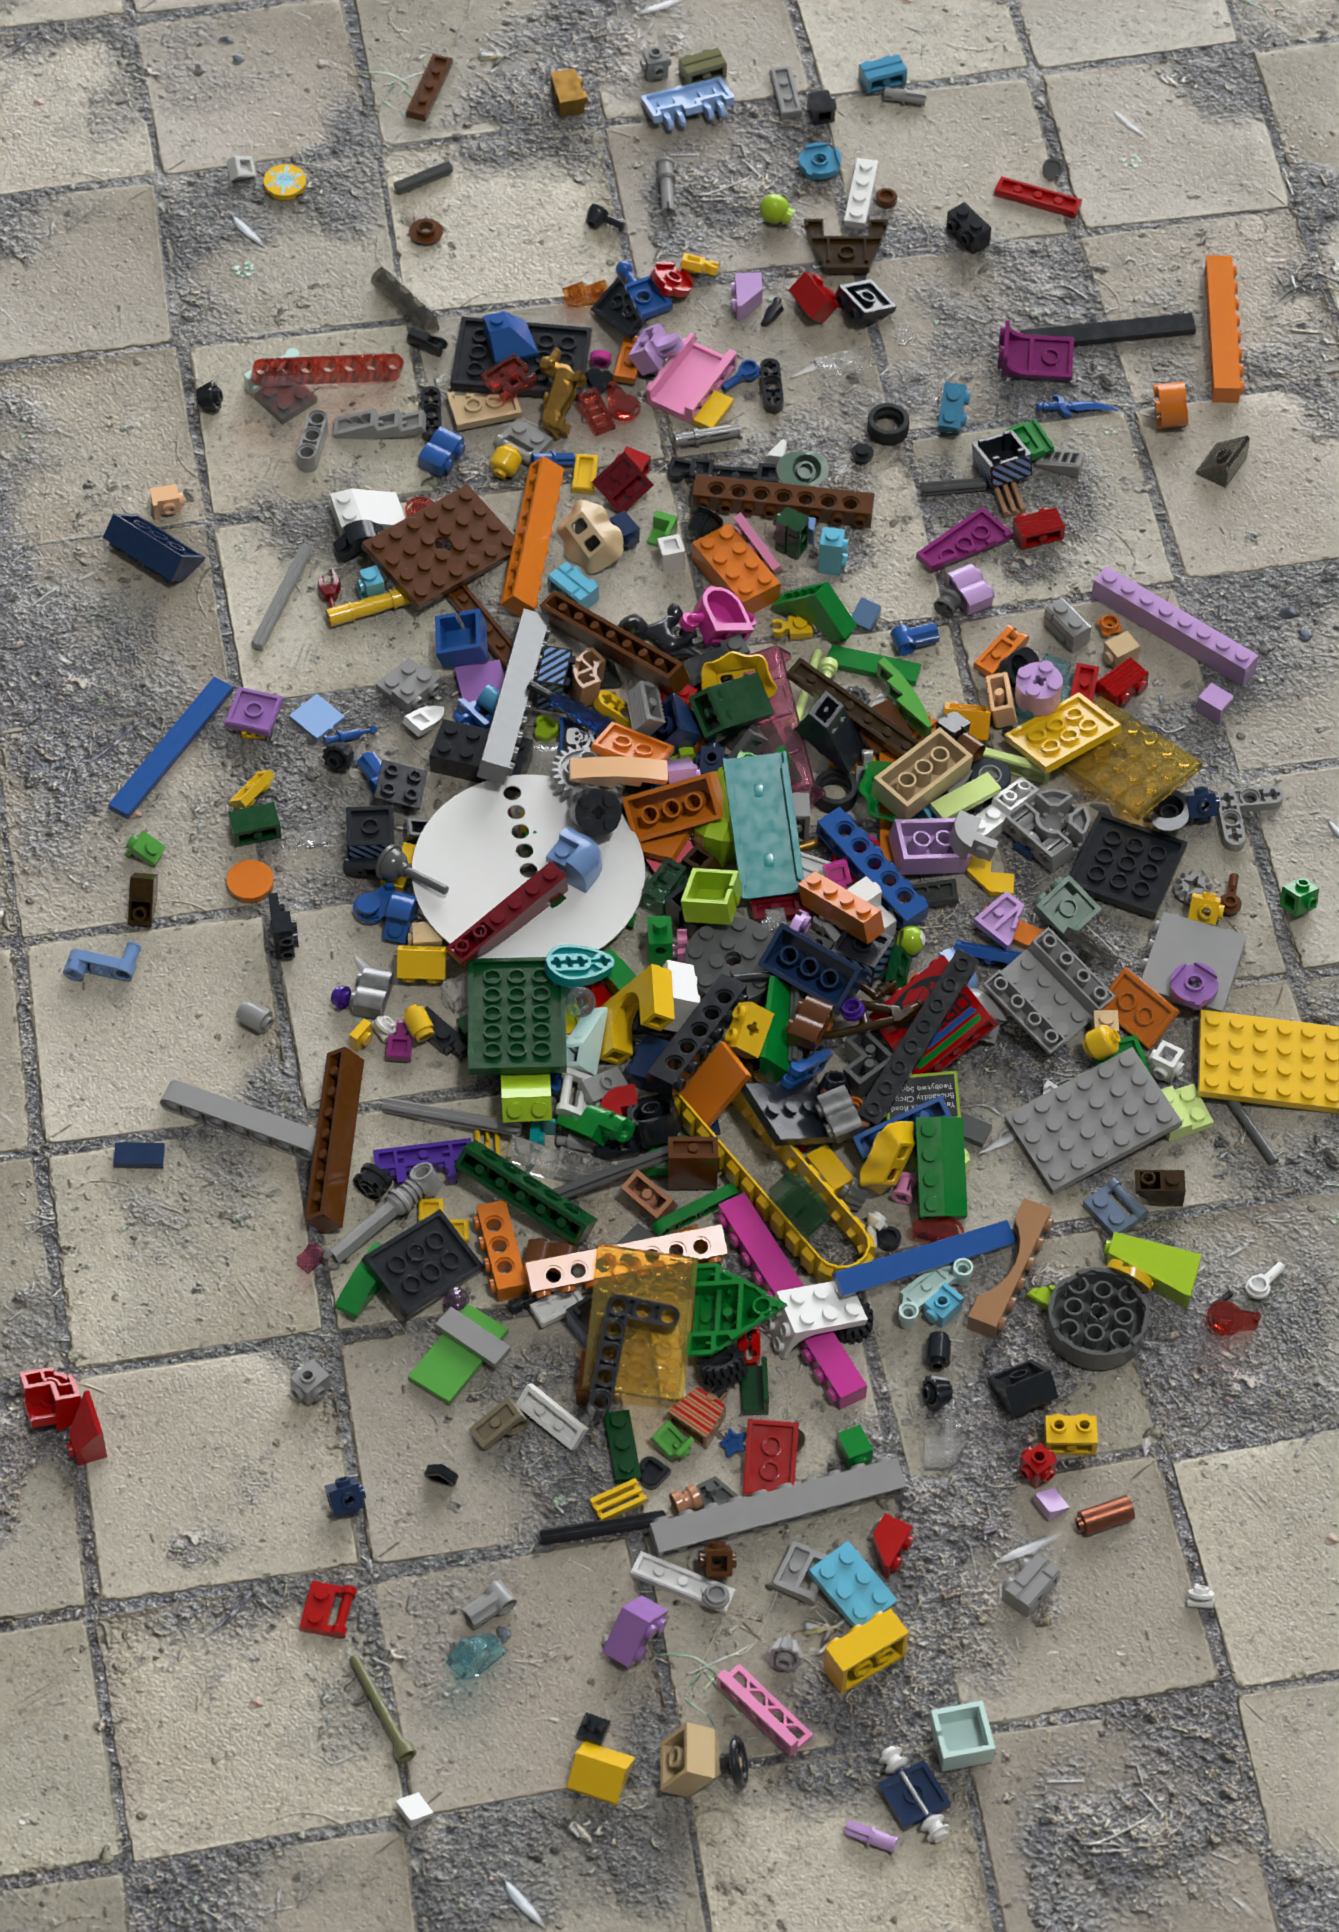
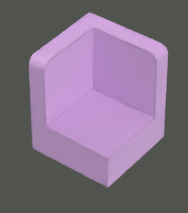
M1210 683L1198 697L1196 711L1219 724L1222 721L1223 711L1233 700V695Z

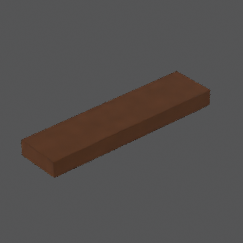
M432 54L406 110L407 118L427 121L453 65V58Z

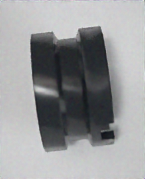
M365 1163L360 1169V1173H357L352 1180L353 1185L362 1195L375 1201L381 1200L385 1194L384 1191H387L392 1185L390 1176L382 1168L372 1163Z

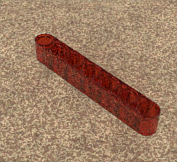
M396 353L262 358L254 362L250 379L254 385L261 387L395 381L401 376L404 360ZM367 366H372L375 370H370ZM389 366H395L397 369H392ZM345 367H350L353 371H349ZM323 368H328L331 371L327 372ZM301 369H307L309 372H303ZM279 370H285L288 373H281ZM257 371H263L266 374H259Z

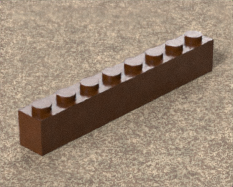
M554 590L539 605L542 613L550 616L549 625L589 648L593 647L598 653L648 682L657 684L659 688L669 694L672 692L678 694L690 682L682 662Z
M346 1046L328 1052L326 1056L304 1221L323 1234L343 1228L364 1059Z

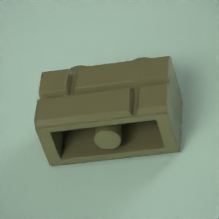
M719 48L706 49L700 53L685 55L679 58L678 71L685 85L716 77L726 78L727 62Z

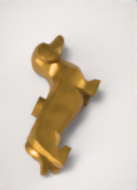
M555 347L550 356L543 357L539 363L541 372L553 379L550 392H546L543 398L545 407L542 414V427L551 431L555 440L559 439V435L568 437L571 425H565L566 418H564V415L576 397V388L584 389L587 380L586 376L582 375L583 372L581 370H577L574 373L569 365L560 363L561 351L557 347Z

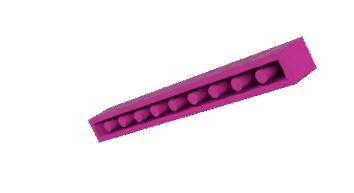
M745 1192L718 1204L717 1222L719 1225H722V1229L725 1228L728 1232L731 1245L734 1248L737 1247L740 1251L743 1264L746 1267H750L753 1279L758 1286L761 1285L764 1291L772 1297H775L777 1291L804 1287ZM833 1331L810 1336L798 1343L804 1361L812 1365L816 1380L819 1383H823L828 1399L831 1403L835 1402L839 1410L866 1398L867 1384Z

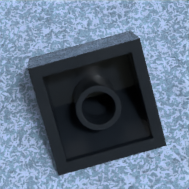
M1033 1359L987 1377V1381L1004 1411L1015 1417L1024 1416L1035 1407H1046L1052 1403V1400L1059 1398L1051 1370Z

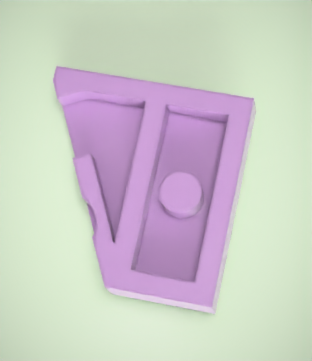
M1006 891L976 916L973 924L1008 951L1022 916L1024 904Z

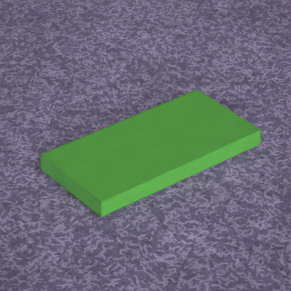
M468 1303L460 1312L500 1340H503L509 1333L507 1327ZM442 1334L409 1374L408 1380L450 1406L485 1361L445 1334Z

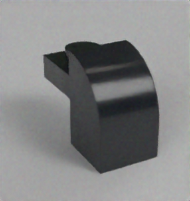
M356 520L343 527L345 534L333 542L338 559L345 563L360 550L364 551L361 548L362 542L384 530L383 526L371 520Z

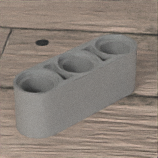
M320 409L309 412L297 447L298 467L305 473H310L317 469L328 435L327 414Z

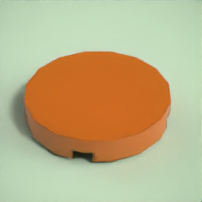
M244 860L238 862L229 870L226 881L227 889L232 897L235 896L239 901L255 903L265 899L267 894L274 888V875L265 863L258 860Z

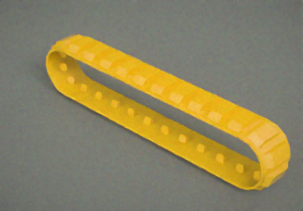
M702 1059V1061L699 1063V1068L706 1059ZM739 1091L731 1103L856 1245L859 1254H862L863 1257L853 1264L840 1266L824 1260L719 1138L718 1168L726 1173V1178L741 1190V1194L745 1192L763 1221H767L770 1224V1229L779 1239L785 1241V1246L800 1259V1264L809 1274H813L818 1282L834 1281L832 1277L834 1272L873 1261L875 1259V1244L872 1235L867 1234L866 1226L857 1216L851 1214V1209L842 1199L837 1198L836 1192L827 1182H823L818 1171L805 1161L804 1155L797 1147L792 1145L775 1146L742 1092ZM678 1092L674 1097V1101L682 1126L689 1135L694 1137H717Z

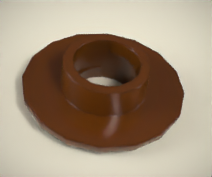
M424 218L413 222L409 228V234L414 242L429 245L439 241L443 234V228L438 221ZM423 229H430V231H428V232H423V231H421V230H423Z

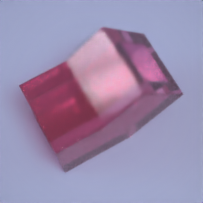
M309 1242L305 1250L296 1257L297 1266L307 1274L311 1273L324 1259L325 1249L317 1243Z

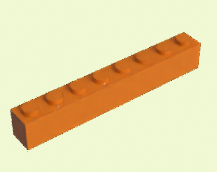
M1206 255L1204 275L1212 402L1239 403L1240 394H1244V381H1240V377H1243V364H1239V360H1242V347H1238V344L1241 343V330H1237V327L1240 326V314H1236V310L1239 309V297H1235V294L1238 293V281H1234V278L1237 276V265H1233V256Z
M545 456L540 457L529 466L500 602L502 607L520 618L523 609L534 611L538 605V592L542 586L541 578L545 571V559L549 552V539L553 533L552 525L556 518L555 511L560 499V487L563 484L564 468Z

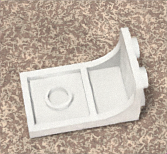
M831 1281L777 1291L774 1298L780 1299L787 1303L788 1306L765 1320L764 1326L770 1332L775 1351L779 1353L781 1359L788 1358L795 1345L810 1336L862 1326L866 1324L868 1319L857 1294L841 1298L835 1282Z

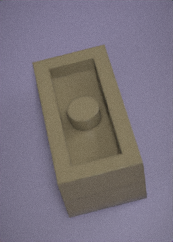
M507 1397L470 1427L469 1430L481 1447L487 1450L505 1434L513 1436L523 1431L529 1421L515 1401Z

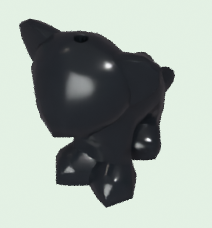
M675 603L670 604L667 608L668 616L648 625L644 618L635 613L626 616L617 625L641 640L650 642L655 648L675 659L682 657L693 658L700 655L691 649L694 647L693 639L698 637L696 630L687 632L679 626L676 627L683 616V612L680 606Z

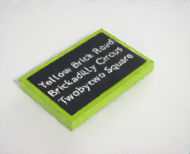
M957 1071L912 1074L888 1113L887 1120L942 1095L952 1117L961 1118Z

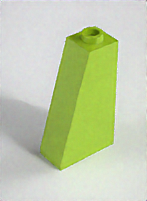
M1114 1232L1112 1241H1106L1103 1253L1108 1255L1106 1265L1110 1260L1117 1259L1124 1262L1122 1266L1129 1267V1265L1137 1267L1151 1277L1154 1283L1151 1290L1184 1308H1188L1202 1254Z

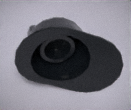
M696 505L690 509L687 530L697 540L723 527L724 522L716 512Z
M1023 647L1001 660L999 663V673L1007 672L1011 687H1016V677L1019 668L1040 661L1037 654L1031 648Z
M1166 788L1156 792L1150 799L1151 821L1157 829L1176 831L1187 824L1189 819L1188 804L1185 795L1180 791Z

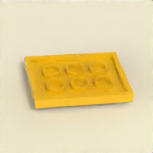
M1077 693L1059 703L1054 712L1044 716H1036L1004 735L1005 741L1048 774L1122 732L1120 723L1081 693Z

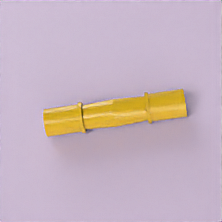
M397 588L394 590L390 589L387 593L370 596L353 603L349 601L346 604L326 609L325 612L330 627L350 621L354 622L356 618L374 615L391 608L395 610L397 607L411 603Z

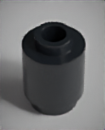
M935 1331L930 1333L926 1340L925 1364L932 1370L940 1371L950 1365L951 1340L947 1333Z

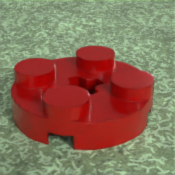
M658 262L650 273V278L660 288V293L666 297L673 295L686 298L694 285L691 275L683 268L681 271L674 268L676 264L672 262Z

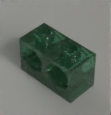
M666 857L642 889L641 907L659 916H663L664 899L687 881V867Z

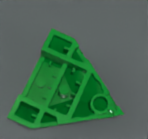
M717 1263L691 1264L690 1288L695 1295L693 1332L687 1333L686 1357L713 1356L787 1307V1303L780 1299H775L768 1295L766 1291L742 1277L728 1272Z

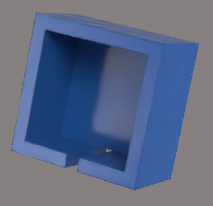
M480 608L460 612V618L465 626L464 629H462L455 613L435 616L436 655L443 669L488 662L487 623Z

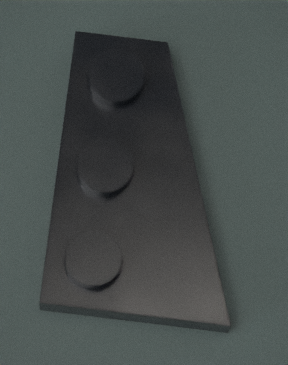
M619 276L590 309L595 315L631 340L646 324Z

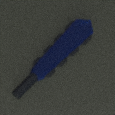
M530 680L526 687L547 699L558 713L566 714L567 718L572 722H578L586 731L594 732L597 738L611 722H615V719L609 716L600 715V712L596 709L585 707V704L579 700L573 701L565 693L551 692Z

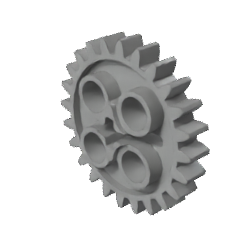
M576 744L575 750L568 746L566 752L561 750L559 756H555L554 762L551 765L550 778H552V785H557L556 792L563 791L562 797L570 796V802L582 790L588 788L606 789L615 794L616 797L622 795L623 789H625L624 784L617 783L615 788L569 781L570 759L604 757L590 751L591 749L588 744H585L584 748Z

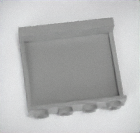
M1164 912L1161 921L1156 920L1153 934H1156L1155 940L1150 939L1147 953H1150L1149 958L1143 959L1140 971L1144 973L1139 978L1167 1001L1181 1004L1170 994V980L1173 971L1185 963L1186 966L1194 965V962L1206 964L1215 971L1219 988L1215 999L1200 1010L1224 1012L1245 949L1247 935ZM1189 982L1190 987L1198 988V982L1193 984Z

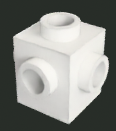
M1162 1040L1157 1050L1154 1049L1148 1059V1062L1151 1063L1150 1070L1152 1075L1158 1080H1164L1171 1084L1174 1077H1179L1184 1070L1185 1064L1182 1062L1185 1050Z

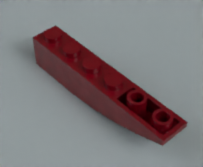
M550 861L449 944L445 951L463 965L497 946L568 891L567 875Z

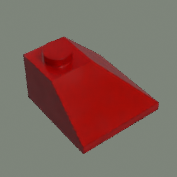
M89 1390L83 1393L69 1430L70 1442L66 1443L70 1458L75 1457L78 1466L107 1458L103 1431Z

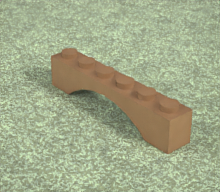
M1026 1198L1023 1199L1015 1216L1013 1228L1018 1245V1256L1015 1265L1000 1284L977 1297L968 1316L967 1329L994 1340L999 1331H1004L1008 1320L1006 1314L1008 1311H1013L1017 1302L1015 1295L1017 1291L1022 1292L1026 1283L1024 1276L1026 1272H1031L1036 1260L1033 1258L1035 1252L1040 1253L1045 1241L1042 1237L1045 1232L1049 1233L1054 1222V1219L1051 1218L1052 1208Z

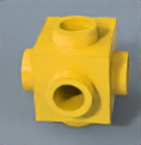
M1203 892L1202 895L1193 893L1188 919L1216 925L1217 919H1222L1225 905H1220L1221 898L1216 897L1217 894ZM1203 908H1209L1210 911H1205Z

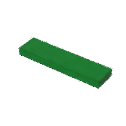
M837 645L831 646L828 656L838 662V670L878 678V661L885 657L911 686H916L921 670L920 663Z

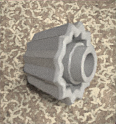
M779 1637L767 1652L768 1657L766 1660L770 1662L771 1667L777 1668L778 1671L784 1670L789 1672L790 1670H797V1667L802 1665L801 1660L803 1656L800 1645L792 1637Z

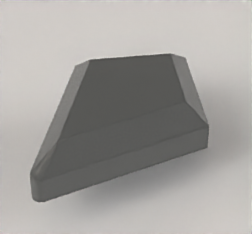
M716 1476L695 1485L700 1493L703 1506L710 1503L725 1504L728 1503L727 1500L739 1496Z

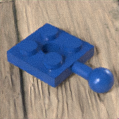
M620 261L616 265L617 275L625 278L628 282L625 286L644 320L673 309V303L669 297L660 293V288L650 278V275L636 280L632 274L633 267L630 262ZM644 297V298H647L648 300H646V301H641V300H639L638 298Z

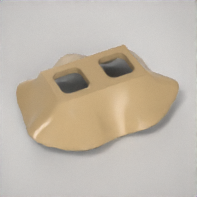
M578 500L570 514L557 527V533L564 543L566 557L581 565L587 573L599 572L622 556V532L617 526L610 523L608 514L601 505L586 500ZM580 518H583L588 526L582 533L577 535L572 529V525ZM595 535L599 539L600 545L590 552L585 546V542Z

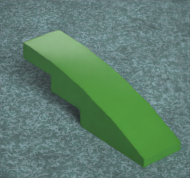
M884 657L878 661L877 677L887 685L886 695L896 703V708L905 722L925 739L931 734L932 724L927 712L911 685Z

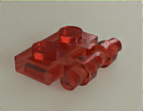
M513 353L482 373L480 381L494 394L502 389L504 392L499 395V399L504 403L508 399L512 400L517 397L518 393L522 390L531 388L533 383L538 381V376L535 373L527 376L526 373L529 372L528 365ZM517 379L519 382L512 386L510 383Z

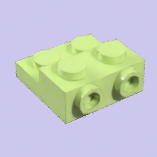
M1194 1083L1175 1090L1173 1086L1161 1089L1182 1120V1126L1165 1134L1168 1142L1213 1127L1214 1121L1202 1098L1198 1096Z

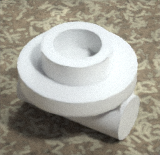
M378 1016L372 1021V1028L383 1043L388 1042V1035L396 1033V1024L390 1017Z
M1195 1585L1194 1589L1188 1590L1187 1607L1213 1609L1214 1592L1210 1591L1208 1586Z

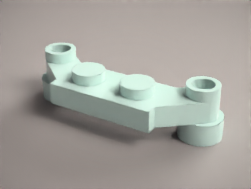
M960 1258L954 1262L953 1266H943L924 1272L901 1290L900 1298L903 1299V1302L899 1306L898 1311L901 1327L904 1329L914 1327L919 1311L924 1308V1303L941 1288L944 1282L949 1286L952 1284L960 1286L968 1284L969 1278L973 1274L972 1262L969 1259Z

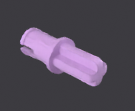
M852 1820L847 1822L844 1829L845 1835L867 1843L868 1847L873 1845L892 1854L898 1842L897 1836L895 1837L876 1830V1826L871 1828Z

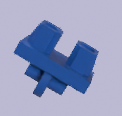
M463 697L458 699V707L452 716L456 722L490 729L493 719L490 714L482 716L480 714V705L475 700L467 702Z

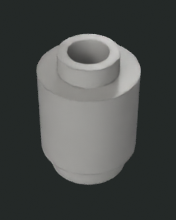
M253 1001L242 1002L236 1013L240 1023L259 1033L268 1031L274 1021L271 1011Z

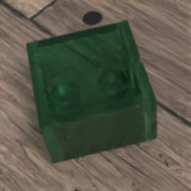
M789 1170L768 1191L790 1218L793 1216V1221L810 1237L831 1218L827 1212L829 1206L816 1190L811 1193L813 1189L800 1173L795 1175Z

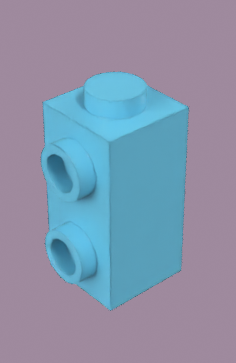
M822 528L819 544L818 573L840 576L842 567H846L849 539H845L844 529Z

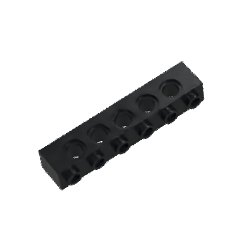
M721 973L647 1072V1088L670 1099H673L678 1092L684 1090L687 1079L690 1075H695L699 1068V1063L703 1058L706 1059L709 1056L713 1044L721 1040L725 1028L731 1025L735 1007L740 1002H748L747 984Z

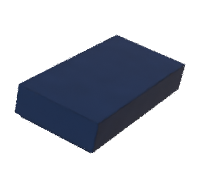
M115 1142L114 1168H164L165 1143Z

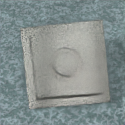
M1068 927L1063 934L1081 948L1077 957L1086 966L1092 957L1113 966L1119 960L1118 956L1082 931Z

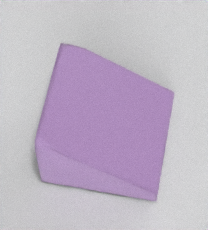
M1055 1488L1038 1492L1034 1495L1033 1503L1048 1522L1070 1508Z

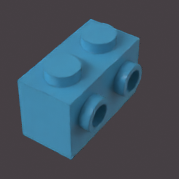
M950 382L944 383L938 420L939 431L960 434L961 427L966 426L967 414L964 413L965 405H969L971 392H967V385Z

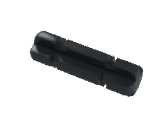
M529 1291L521 1294L520 1298L515 1297L509 1300L508 1307L513 1314L522 1311L523 1307L527 1309L530 1307V1304L541 1299H537L536 1296L530 1297Z

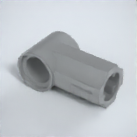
M498 1580L490 1584L482 1596L462 1608V1614L470 1627L476 1629L495 1615H504L511 1611L517 1604V1600L504 1583Z

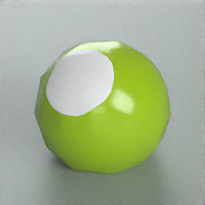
M905 926L898 934L896 945H902L909 955H916L924 949L925 935L916 926Z

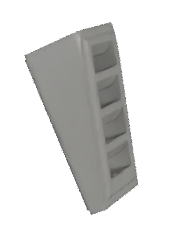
M1054 449V453L1048 452L1045 453L1044 457L1038 458L1035 467L1078 478L1084 463L1085 452ZM1045 456L1049 457L1048 461H1044Z

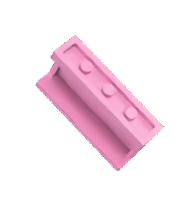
M690 333L686 339H682L685 343L684 347L678 353L670 355L668 363L664 368H660L654 381L648 383L645 394H647L648 405L693 425L694 417L714 390L719 391L721 384L728 379L737 367V352L729 349L725 355L696 343L695 334Z

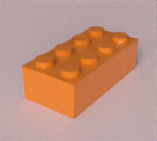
M730 523L692 542V560L715 587H722L734 593L742 602L745 611L754 614L773 604L780 597L781 583Z

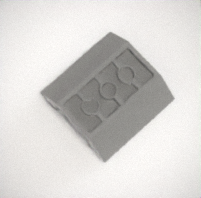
M1049 927L1036 937L1029 947L1002 971L999 969L982 985L1048 1055L1061 1049L1092 1021L1094 1010H1103L1116 997Z

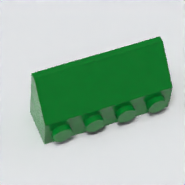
M770 976L766 1003V1009L774 1013L760 1054V1072L767 1078L769 1083L780 1082L782 1077L788 1074V1068L791 1064L788 1061V1033L785 1032L790 1020L791 987L775 976Z
M941 1116L916 1117L913 1122H915L914 1142L918 1219L968 1217L963 1118Z

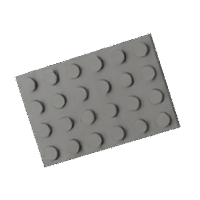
M1133 1047L1005 1115V1120L1053 1194L1064 1190L1182 1126V1120Z

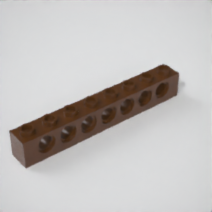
M696 474L692 506H703L712 511L739 514L741 512L747 516L753 515L775 518L778 513H782L785 508L789 507L796 510L797 513L816 518V523L871 528L875 493Z

